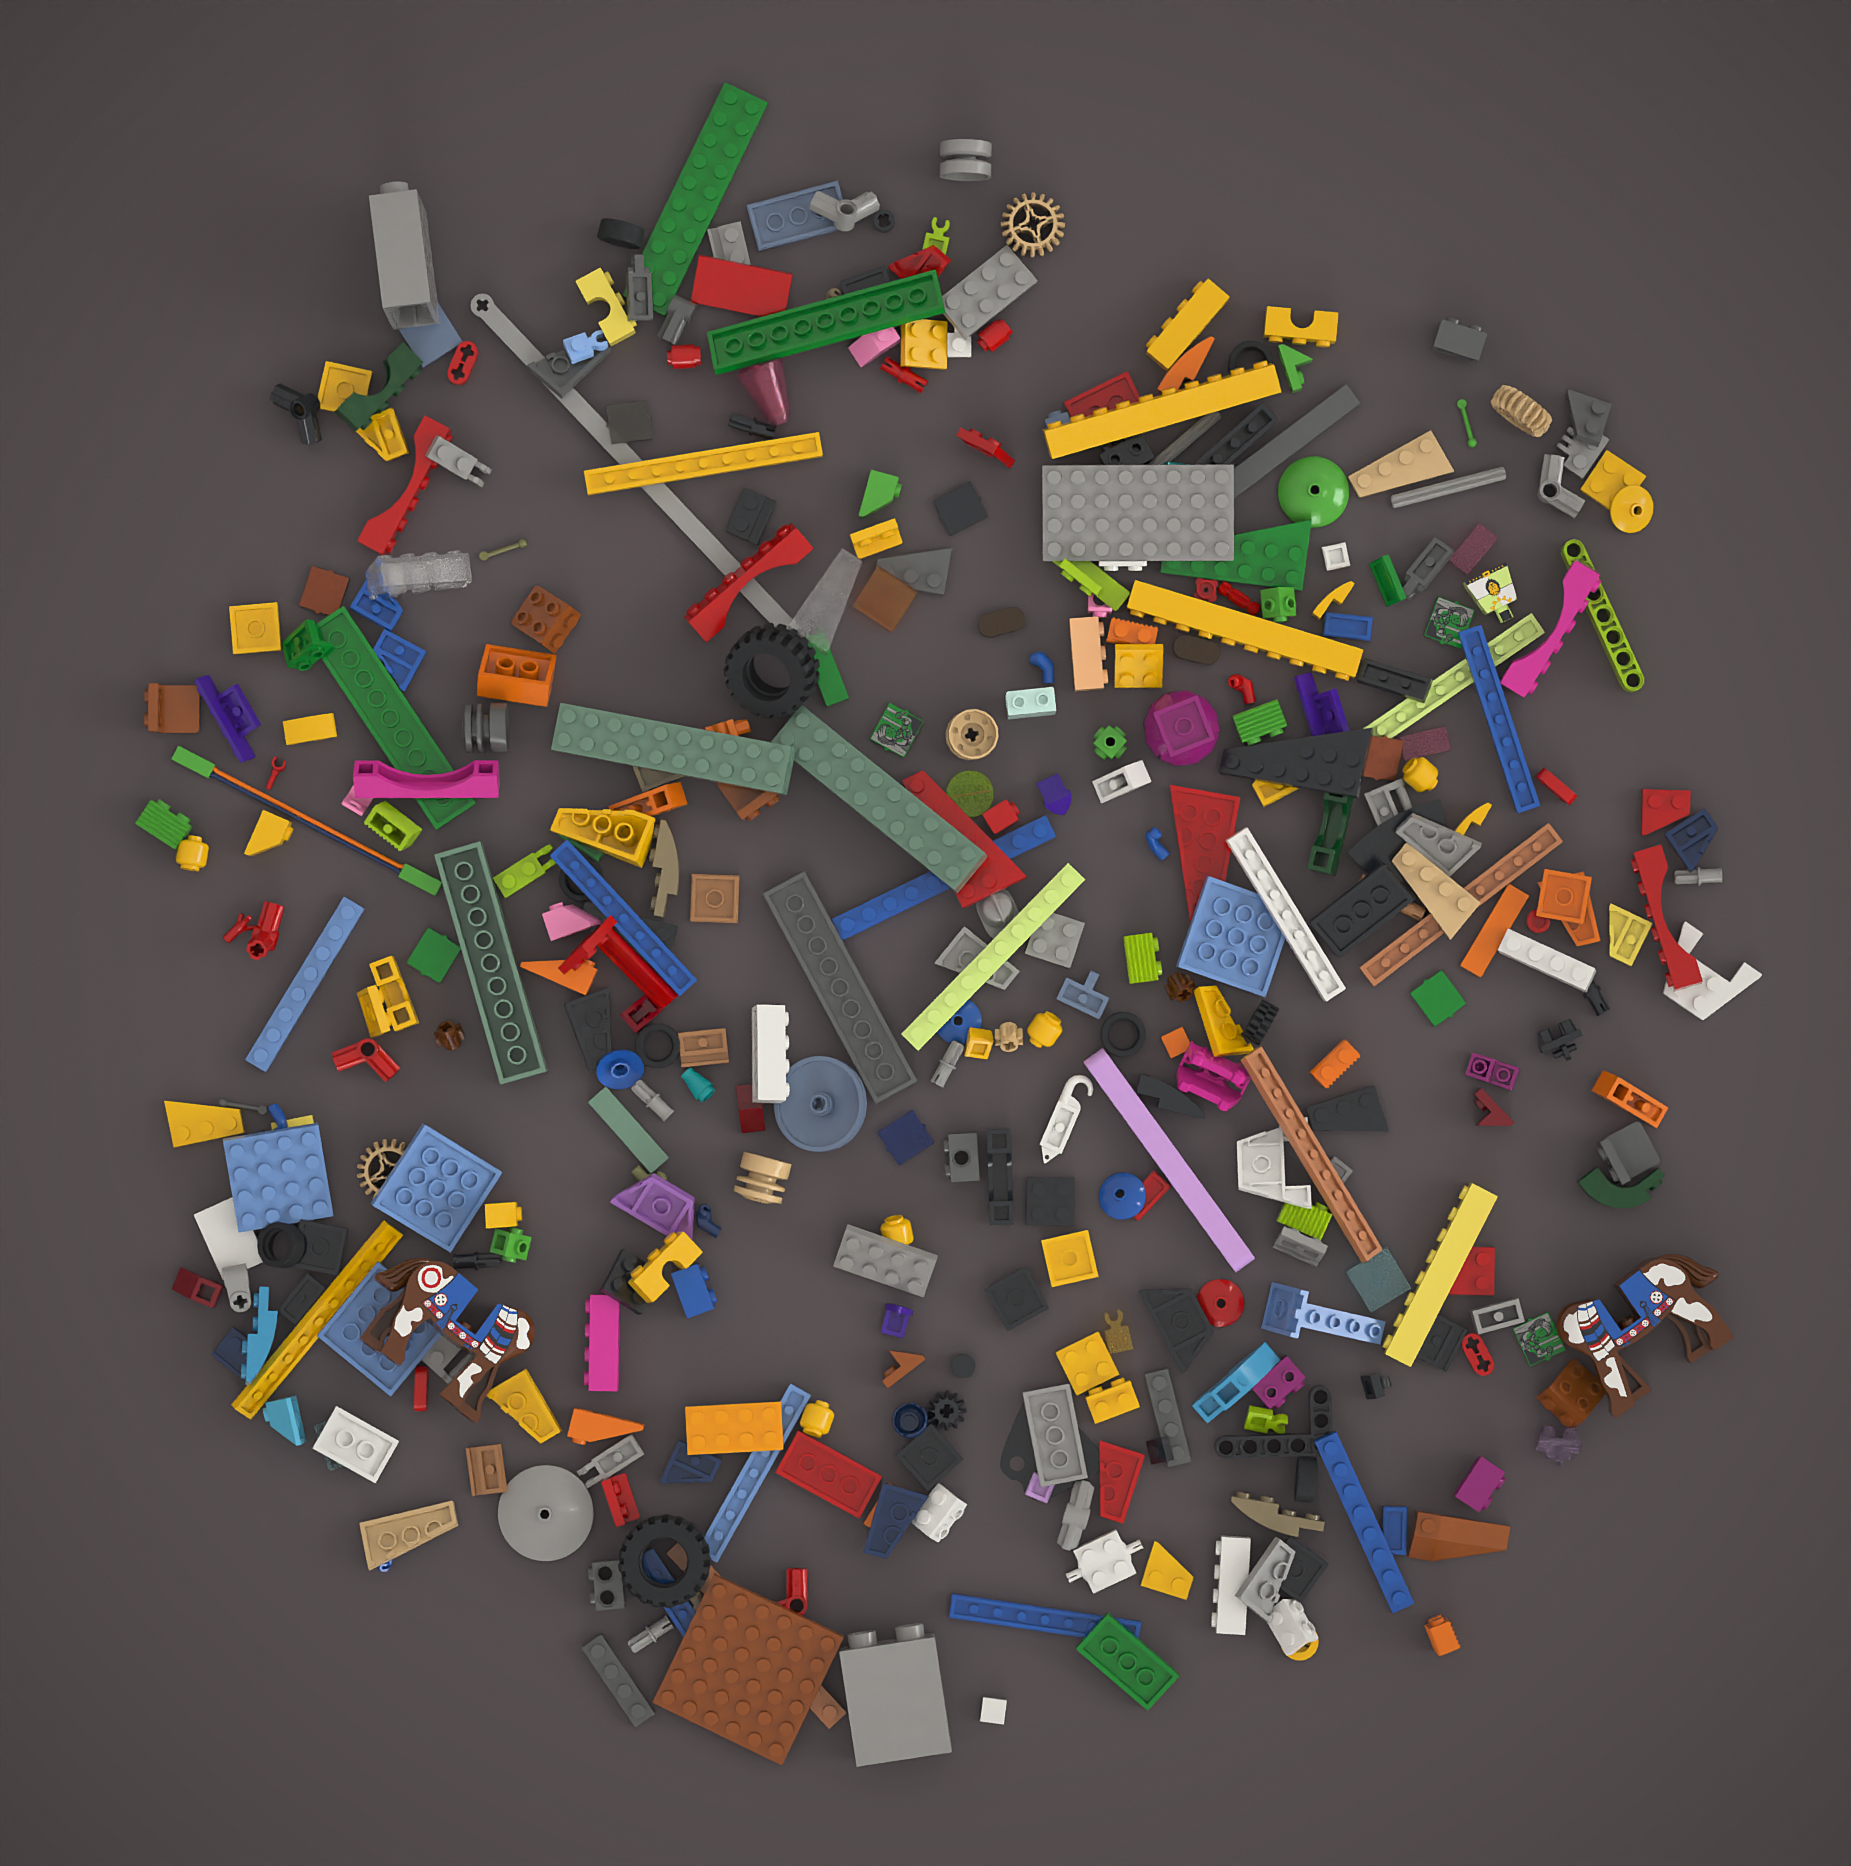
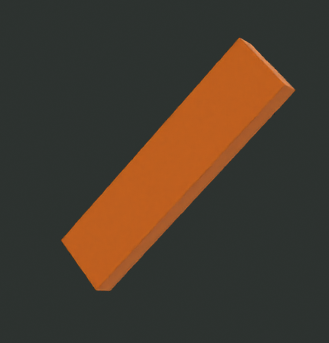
M1511 884L1506 886L1461 962V967L1479 978L1482 977L1498 950L1507 929L1511 928L1529 895Z

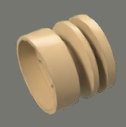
M978 709L965 710L954 716L948 723L945 732L946 743L950 751L958 758L964 760H977L988 755L996 746L999 737L998 727L994 719L988 713ZM968 729L977 734L973 738L974 742H971L970 738H965Z
M744 1152L740 1167L749 1171V1175L737 1176L736 1180L746 1182V1186L735 1185L733 1191L750 1200L766 1204H781L783 1198L773 1195V1191L784 1192L785 1188L776 1184V1180H787L792 1164Z

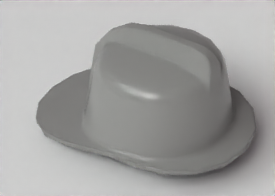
M1006 889L976 902L977 913L986 932L993 939L1019 914L1012 896Z

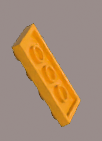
M781 1401L685 1407L688 1455L784 1450Z

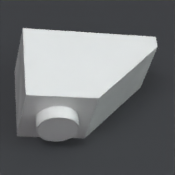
M1140 760L1092 781L1100 802L1104 803L1150 783L1151 779L1143 760Z

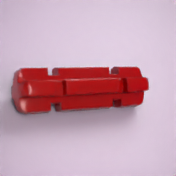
M1223 581L1217 590L1218 593L1224 597L1227 596L1228 600L1240 608H1245L1246 612L1252 616L1259 612L1261 609L1260 604L1250 601L1251 598L1238 589L1231 588L1232 585Z

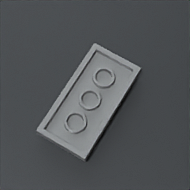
M1006 245L942 296L946 311L943 314L966 340L1035 285L1038 280L1010 247Z
M847 1224L833 1267L924 1297L938 1255Z
M1070 1384L1023 1392V1401L1040 1487L1088 1478Z

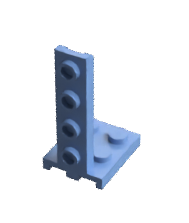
M1275 1282L1271 1283L1261 1329L1298 1338L1300 1328L1304 1327L1381 1344L1386 1321L1308 1304L1309 1291Z

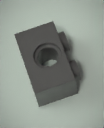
M977 1133L948 1134V1139H944V1154H949L950 1163H945L946 1178L951 1177V1182L980 1181ZM958 1151H965L968 1154V1161L963 1165L955 1162L954 1156Z

